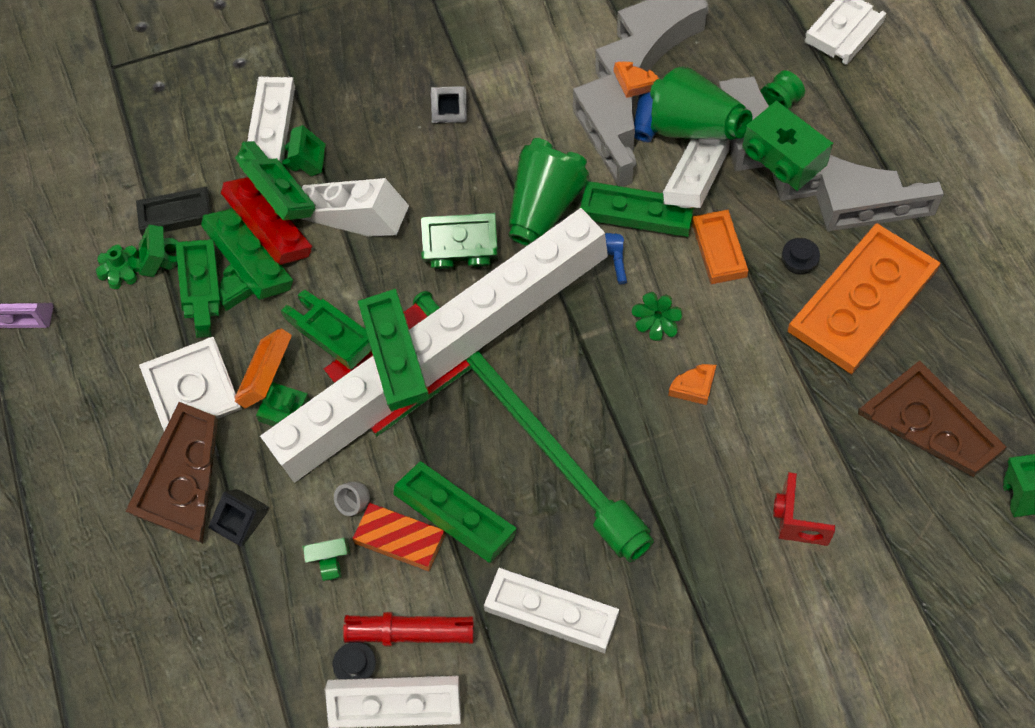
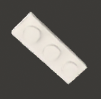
M259 77L247 141H255L269 159L277 158L282 164L295 83L293 77Z
M691 139L663 191L664 204L677 205L681 208H701L730 149L729 140Z
M502 568L498 569L484 604V610L488 613L602 653L606 652L619 615V609Z
M459 676L327 680L325 687L329 728L460 724Z

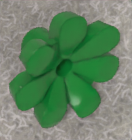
M114 245L106 253H101L97 259L99 267L96 268L97 278L99 280L108 278L111 289H119L123 279L129 285L135 283L138 278L134 271L139 272V259L137 258L139 251L132 245L126 247L125 250L120 245Z
M654 292L646 293L642 298L644 303H638L632 308V315L641 317L635 324L636 328L640 332L650 329L649 337L654 341L661 340L664 332L669 337H674L678 331L675 321L681 320L682 309L680 307H671L672 298L669 295L665 294L658 299Z

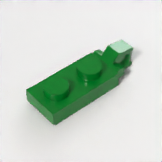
M243 141L235 159L253 182L256 189L261 192L273 207L276 214L283 221L311 218L316 205L277 158L269 159L255 141Z
M213 239L175 242L181 308L184 311V318H194L196 338L211 337L210 316H219L220 308Z

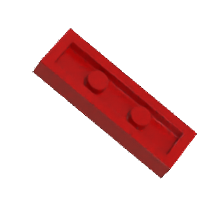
M249 177L223 182L222 196L279 265L309 257L312 245L291 220L283 221L276 214L273 207L261 192L256 189Z

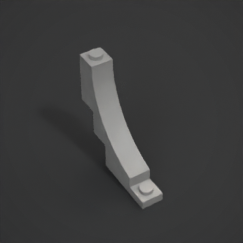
M646 0L618 11L617 36L620 40L596 49L595 73L599 79L573 88V112L618 186L624 187L632 183L633 167H636V159L632 151L634 149L635 133L632 107L636 96L626 98L613 71L615 62L622 61L632 62V66L642 68L648 72L675 45L690 36L704 31L706 15L709 12L706 0Z
M754 76L719 81L718 87L744 104L746 109L751 111L753 119L769 107L758 88ZM744 137L729 140V152L735 171L766 167L759 161L751 159L746 151L742 149ZM832 155L829 157L827 166L798 191L789 184L778 180L772 172L780 201L810 196L817 197L827 232L874 225L876 223L932 216L936 214L944 195L940 182L928 184L914 183L908 187H902L897 171L857 165Z

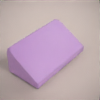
M0 303V328L50 327L53 304Z

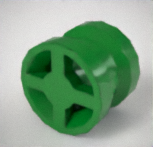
M783 70L774 77L773 83H767L760 92L768 106L777 100L790 110L792 103H798L805 96V87L797 75Z

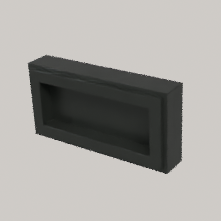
M207 186L136 200L138 226L142 237L149 224L162 226L164 232L201 225L203 215L213 213L210 192Z

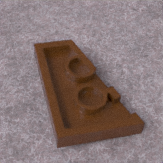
M920 360L859 408L858 415L972 477L976 476L1002 455L1007 448Z
M178 402L126 509L128 514L203 544L218 419L215 415Z

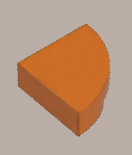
M622 61L615 62L613 71L626 98L650 92L653 83L659 79L658 76L651 70L647 72L642 68L632 66V62Z
M701 364L678 375L670 386L668 396L707 405L717 365Z

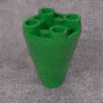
M685 66L674 68L663 79H657L650 90V96L653 99L651 129L655 133L672 139H741L744 137L746 125L753 120L751 111L746 109L744 104L697 71Z
M533 138L530 145H525L522 148L518 160L508 224L511 229L508 234L510 239L523 246H528L554 226L589 180V172L585 168L587 160L582 155L574 152L564 154L553 149L551 143L541 138Z

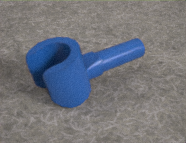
M605 233L607 254L614 255V266L618 284L627 283L623 264V236L615 233Z

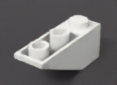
M386 178L303 185L302 187L316 205L312 217L302 218L303 220L365 236L397 235L409 207Z

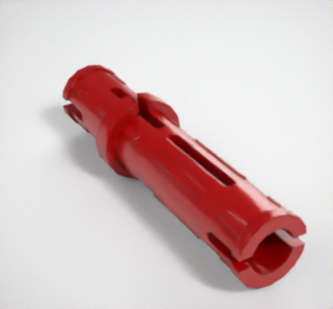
M383 612V616L345 615L344 623H346L343 625L344 643L382 642L383 647H392V643L402 642L473 644V616L414 617L393 616V612Z

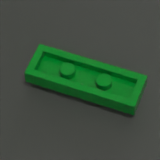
M588 181L580 207L595 222L685 237L689 236L694 207L681 208L677 205L664 204L663 193Z
M233 208L203 215L201 227L213 239L218 249L259 300L291 290L293 279L282 265H279L270 256L259 239L254 236Z
M393 289L359 300L358 305L390 411L430 399L397 290Z
M421 461L394 485V496L488 563H491L515 538L516 527Z

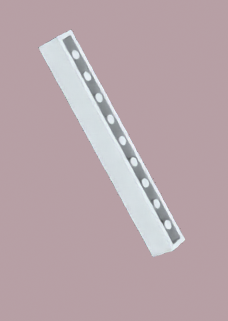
M582 208L409 330L427 387L608 257L605 232ZM370 357L260 436L294 483L393 412L390 411L387 405L374 357Z

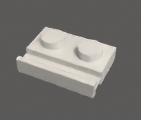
M835 0L806 32L805 42L833 58L836 55L841 57L843 63L847 65L883 24L886 12L881 11L878 13L872 10L873 6L863 0Z

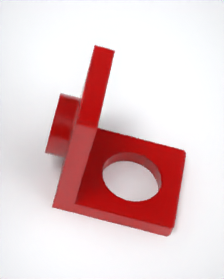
M788 472L783 492L776 493L774 500L773 517L780 518L778 539L828 546L835 533V525L793 519L797 473ZM801 531H815L821 534L812 535Z

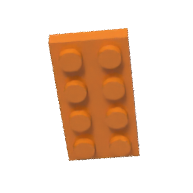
M876 223L790 322L787 332L850 374H853L938 271L941 263Z

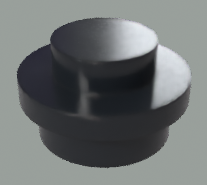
M795 238L788 241L782 250L783 263L790 272L795 274L808 273L818 265L820 260V250L817 245L805 238Z
M351 642L343 645L333 658V671L338 680L371 679L376 670V658L370 647L360 642Z

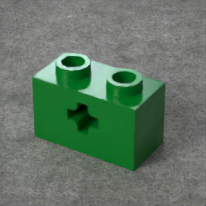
M776 100L746 125L742 149L746 151L751 159L759 161L771 170L778 180L789 184L798 191L827 166L833 142Z

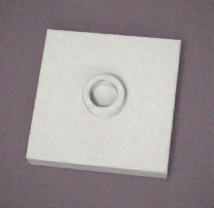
M214 337L139 365L164 431L178 402L215 415L217 419L242 410V407L234 402L236 392Z

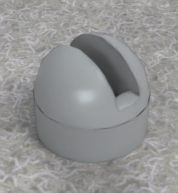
M351 481L337 487L334 493L336 508L346 516H353L362 512L370 501L369 490L360 482Z

